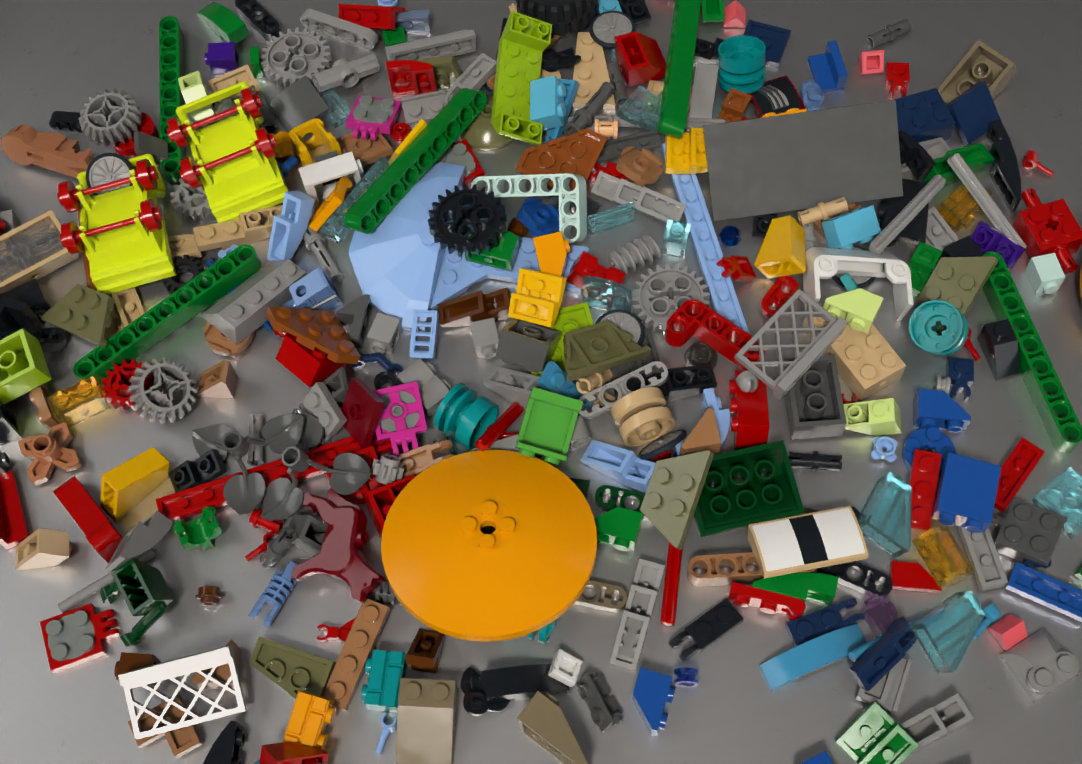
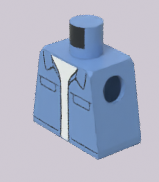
M321 267L316 268L289 287V291L293 299L282 304V306L288 308L327 309L330 311L344 305L335 285Z

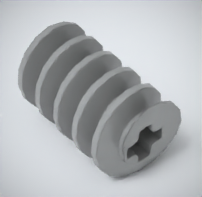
M648 234L643 235L642 240L636 238L633 243L627 242L625 247L620 245L616 250L611 249L608 251L609 266L626 274L625 276L628 275V267L633 272L637 271V263L642 269L645 268L644 260H647L652 265L654 263L653 256L658 261L662 260L658 245Z

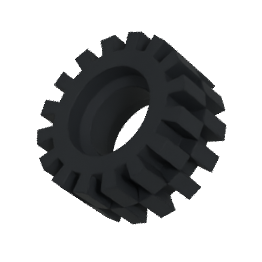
M183 255V259L180 256L175 257L177 261L173 262L176 276L162 279L170 295L188 283H177L176 280L180 275L193 273V277L190 279L192 280L205 271L201 262L198 259L196 260L194 256H191L190 259L188 255Z

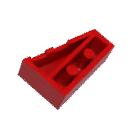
M414 475L366 492V507L380 538L382 537L384 522L393 502L404 487L415 478Z

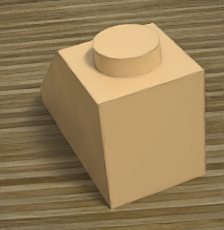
M43 528L37 529L16 545L15 570L21 571L60 564L71 553L72 545L69 542V532Z

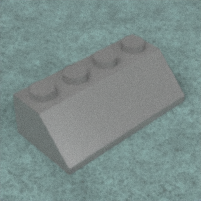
M289 259L272 260L204 312L202 317L237 345L268 321L265 315L268 306L280 307L283 303L293 299L289 287L306 276V272Z

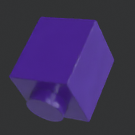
M235 42L208 43V53H205L204 57L206 66H210L213 75L226 74L239 68V53Z

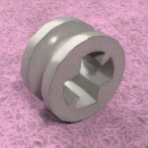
M936 375L933 390L945 391L949 395L950 376L941 378L940 375Z

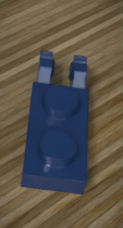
M851 598L837 605H830L787 622L785 627L794 646L796 647L829 632L864 621L865 616L863 613L854 614L843 620L840 614L843 611L854 608L858 604L856 599Z
M906 619L894 622L889 627V632L880 638L850 668L851 673L862 689L870 691L906 655V652L913 644L917 642L915 633L908 631L910 626Z

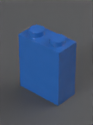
M948 452L942 463L931 519L938 520L939 523L947 526L957 525L965 527L969 532L985 533L992 521L1002 466Z

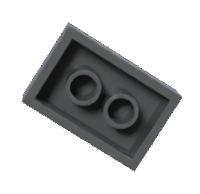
M824 355L784 395L791 440L842 436L847 422L835 355ZM784 358V361L795 360V358Z

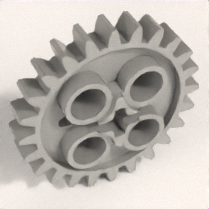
M296 27L295 32H291L288 28L287 34L280 31V37L278 38L272 36L273 42H266L267 48H262L263 55H260L261 66L265 76L269 77L271 83L276 82L277 87L284 84L285 89L305 75L311 84L314 85L311 75L331 68L330 62L332 61L330 46H328L326 39L323 40L322 34L316 35L315 30L308 33L307 28L300 32L298 27Z
M666 263L665 269H662L657 264L655 272L648 268L647 276L641 274L640 281H635V289H632L633 298H631V305L634 306L633 313L638 314V318L641 321L645 320L644 328L652 325L653 333L662 329V335L665 336L668 319L687 300L692 298L709 307L710 293L707 292L708 285L703 284V277L696 278L695 270L689 274L687 272L688 266L680 270L678 263L675 264L674 268H670L669 263ZM654 288H660V289H662V290H661V291H655V290H653V289H654ZM662 309L664 312H657L655 310Z

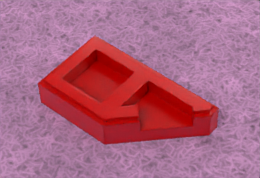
M890 562L892 589L941 593L942 586L919 563Z

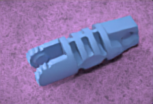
M813 80L802 82L800 93L807 110H821L824 96L819 85Z
M290 561L283 572L278 569L276 570L267 588L261 594L248 616L254 619L260 613L263 604L266 603L272 607V610L267 614L263 625L268 628L270 627L287 596L297 583V581L291 579L293 567L298 564Z

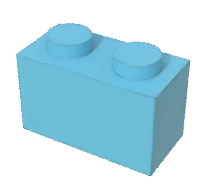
M555 75L530 81V120L543 124V130L564 126V116H566L564 97L567 92L564 83H561Z
M873 205L860 207L821 222L829 248L851 249L854 247L853 243L859 241V244L872 241L874 240L873 236L881 232Z

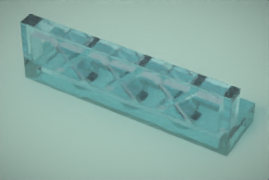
M380 156L345 198L344 202L321 227L319 232L322 237L340 244L351 230L344 224L345 214L389 167L386 158Z

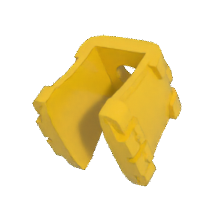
M318 118L311 119L289 131L291 141L295 145L297 157L301 160L303 167L313 164L308 151L322 144L328 153L337 150L338 155H342L336 138L331 132L327 133L325 131L323 122ZM313 133L309 140H303L305 134Z

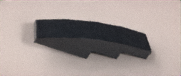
M998 119L991 121L986 133V137L992 145L989 153L995 159L992 163L994 168L990 177L1012 213L1016 211L1022 199L1021 176L1011 140L1001 120Z

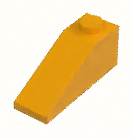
M561 231L534 237L533 242L540 271L564 277L567 253L571 252L568 239H563Z

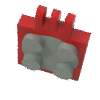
M466 139L457 143L454 141L434 163L444 162L466 166L463 186L473 182L477 177L485 176Z
M90 603L40 621L50 670L53 673H57L106 655L104 642L120 636L119 629H112L118 626L116 619H110L115 617V611L110 609L97 614L95 606Z

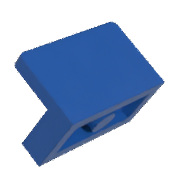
M837 41L827 42L824 54L808 57L814 82L819 85L822 93L844 90L848 77Z

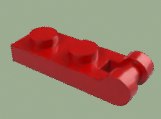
M732 582L728 600L733 601L737 606L749 607L750 605L760 608V611L767 614H775L776 612L785 614L790 621L802 617L806 609L804 601L799 598Z

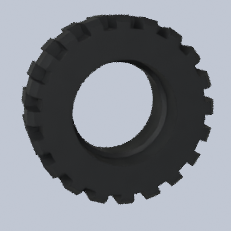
M516 0L517 13L552 24L551 37L554 35H559V37L566 36L568 33H577L579 29L583 30L595 18L599 5L598 0Z

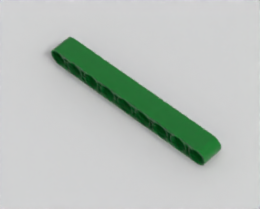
M676 0L674 5L658 133L681 139L687 121L701 0Z
M166 16L159 22L160 139L168 143V159L160 161V168L169 185L173 186L180 185L179 179H182L179 172L182 169L180 160L186 158V147L180 149L176 142L172 143L166 129H169L167 120L178 117L176 108L185 105L178 81L179 77L185 76L184 34L178 19L173 16Z
M469 88L459 90L347 211L344 217L345 226L350 230L361 233H371L481 113L487 103L485 92Z
M249 244L238 246L110 337L105 348L98 346L79 359L73 367L74 375L88 388L99 386L102 384V379L108 378L106 371L115 370L113 364L121 366L124 359L127 364H130L132 359L141 356L255 274L261 267V260L253 246Z
M987 252L982 257L994 256L999 261L982 288L996 320L1008 319L1017 337L1020 372L1053 446L1061 453H1070L1082 440L1080 422L1003 257L997 252ZM1054 413H1058L1062 418L1057 417ZM1064 435L1069 436L1072 439V441L1065 438Z

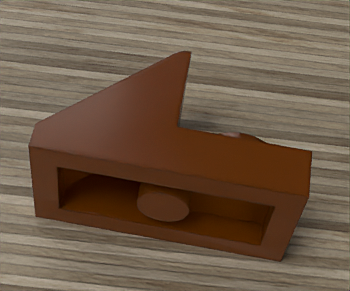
M419 628L406 654V664L411 665L413 670L437 673L445 634Z

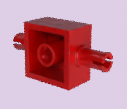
M1030 188V191L1029 189L1023 191L1022 199L1028 209L1019 211L1012 226L1027 245L1025 252L1028 258L1031 259L1032 257L1055 253L1063 273L1074 272L1078 265L1071 254L1077 253L1082 244V230L1065 200L1060 199L1042 204L1034 188Z

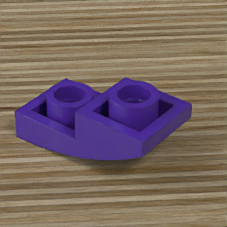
M980 221L970 236L973 242L979 245L982 253L985 254L990 251L999 253L1003 257L1008 269L1013 268L1025 251L1024 247L983 221Z

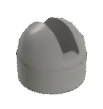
M749 370L740 373L736 378V383L743 392H754L758 388V378Z

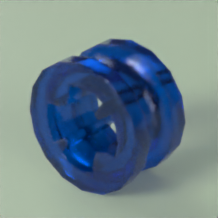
M686 667L674 669V675L677 676V679L674 680V685L679 687L698 686L699 681L696 679V676L699 674V671L695 668Z

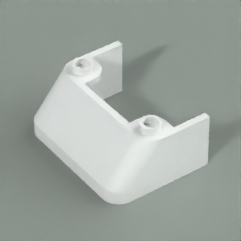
M812 247L806 251V271L803 273V290L816 303L821 299L820 279H830L835 274L844 275L847 273L853 276L882 277L892 282L895 322H900L913 306L910 268L904 261L892 253L881 252L875 255L873 252L865 250ZM804 303L805 311H807V305Z

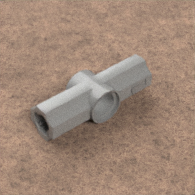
M374 54L352 61L341 58L333 64L332 68L312 74V82L318 93L340 85L350 88L355 86L360 78L379 72L380 66Z

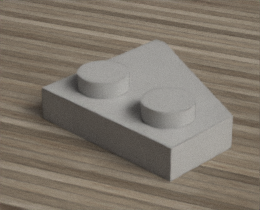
M932 207L928 210L925 244L943 251L945 246L958 241L959 238L937 209ZM902 238L917 247L920 243L916 240Z

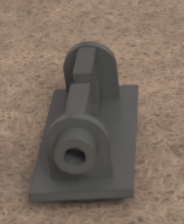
M597 671L591 674L585 673L576 684L578 692L589 707L592 720L603 733L611 724L615 726L623 721L621 718L623 714L614 697L604 700L603 697L611 692L603 676L598 675Z

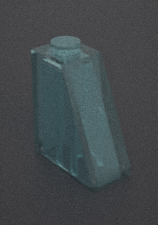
M889 472L877 480L857 521L863 536L892 557L897 558L908 552L911 547L912 487L905 483L901 477Z
M971 590L956 592L909 626L913 633H915L918 642L936 672L951 673L958 668L985 613L981 608L979 599Z

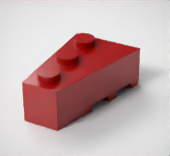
M735 370L734 380H729V395H733V398H730V413H733V417H731V432H734V451L767 444L770 427L767 386L758 378V388L754 392H743L737 385L736 378L745 370Z

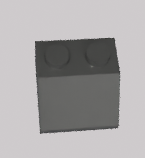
M514 319L501 330L495 357L502 359V362L508 365L518 364L524 366L527 371L533 373L543 372L547 363L552 359L562 332L539 324Z

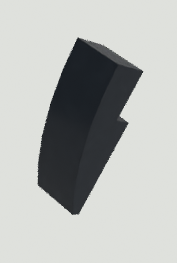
M551 664L523 665L482 671L488 703L515 699V701L531 699L537 691L543 695L546 693L551 695L569 692V686L548 676Z

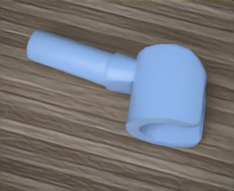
M387 713L381 716L382 732L375 753H382L387 737L397 729L396 716L394 722L390 725L385 724Z

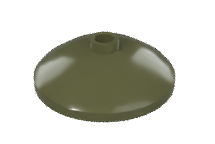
M486 94L487 103L485 108L460 134L459 138L461 140L466 139L469 146L475 150L496 151L507 147L516 139L500 135L496 132L491 124L493 94Z

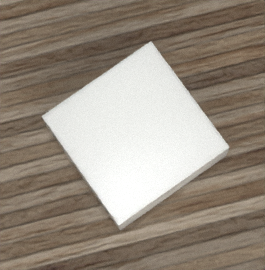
M558 649L554 654L548 676L572 687L576 683L583 661L562 649Z

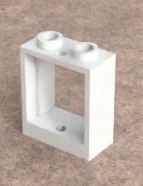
M352 151L298 168L307 195L315 198L313 212L317 205L321 202L323 203L331 194L337 182L315 188V185L352 174L353 177L348 178L352 182V187L344 196L346 202L360 198L365 193L363 187L367 186L363 174L364 171L360 159L355 160Z

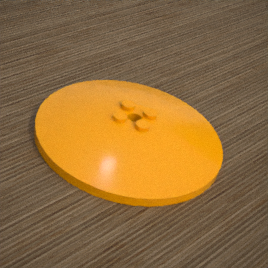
M508 450L466 452L444 459L422 471L404 487L393 502L384 522L381 537V554L386 578L393 593L404 608L417 620L442 634L454 638L481 642L502 641L525 636L540 630L562 616L576 602L587 586L594 569L597 553V530L594 516L586 498L576 484L549 463L536 457L532 458L521 455L519 452ZM486 526H492L496 529L491 534L481 532L482 528Z

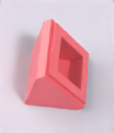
M735 0L724 8L723 27L745 28V8Z
M884 50L863 51L860 53L858 64L862 75L884 73Z
M1011 614L988 628L1005 651L1028 637L1024 620Z

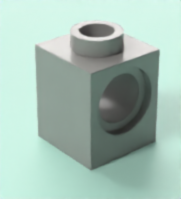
M378 312L367 335L370 348L377 353L393 355L403 332L401 320Z
M494 317L470 322L477 359L495 357L499 337Z

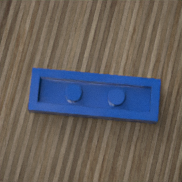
M1018 562L1014 564L1005 589L1082 622V590Z

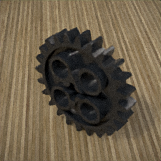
M464 184L463 190L454 186L455 192L452 193L446 189V197L438 195L439 203L433 202V210H429L430 218L428 219L430 234L434 235V242H440L441 249H445L448 246L449 254L458 250V257H461L463 252H467L468 257H471L472 251H476L480 256L482 248L489 252V244L498 245L497 238L502 239L503 231L506 230L505 222H507V216L505 214V206L501 205L500 198L495 199L493 191L486 194V187L478 191L476 184L473 185L472 189H468L467 184ZM465 234H473L469 237L464 236Z

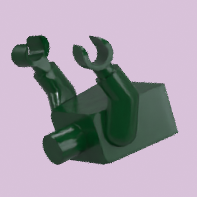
M131 558L112 573L114 579L110 585L104 586L100 590L103 603L107 598L110 604L114 603L118 597L117 593L120 591L132 616H144L134 625L131 633L120 636L126 647L141 643L140 637L164 615L167 605L174 598L171 588L167 586L161 572L157 568Z

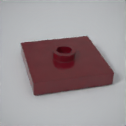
M352 377L341 410L347 419L343 427L362 447H370L384 401L360 378Z

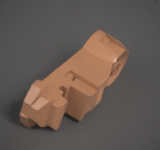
M28 125L12 128L1 139L3 152L13 162L23 166L34 164L77 178L78 173L87 171L88 165L94 159L91 149H86L84 152L80 151L78 140L71 141L67 139V136L57 133L38 132Z

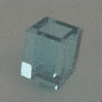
M667 220L662 241L663 255L685 259L691 224Z

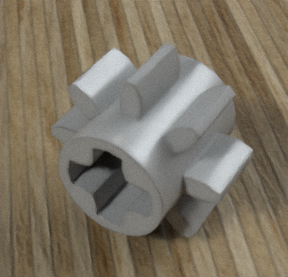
M382 454L380 460L374 459L371 470L373 471L372 474L376 475L375 480L387 485L394 482L395 479H402L405 468L400 464L401 459L391 454Z

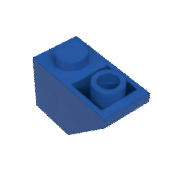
M918 389L913 399V427H921L922 429L937 427L948 432L958 433L965 431L971 421V416L945 391Z
M640 667L632 701L650 734L657 737L658 730H664L668 718V713L664 712L666 702L672 703L676 687L671 686V676Z

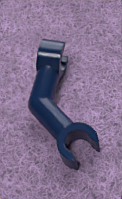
M358 352L361 357L357 364H352V368H360L365 364L378 363L390 373L393 371L401 373L403 371L401 365L392 364L382 353L364 354Z

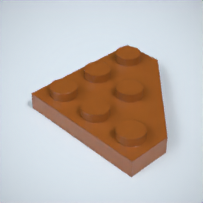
M586 128L578 131V133L566 137L562 136L536 147L526 148L515 172L521 175L580 174L587 183L604 148L607 137ZM572 178L569 182V187L574 190L576 181ZM550 179L547 182V187L553 189L554 184Z
M268 306L265 315L274 330L281 334L287 331L297 337L296 342L313 351L315 348L322 350L328 354L327 358L335 363H358L361 356L334 311Z

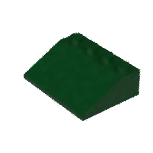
M784 440L713 456L694 512V518L701 537L745 528L749 524L805 514Z

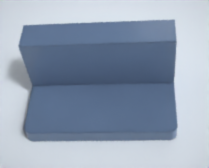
M396 11L395 27L403 25L405 33H430L431 11Z

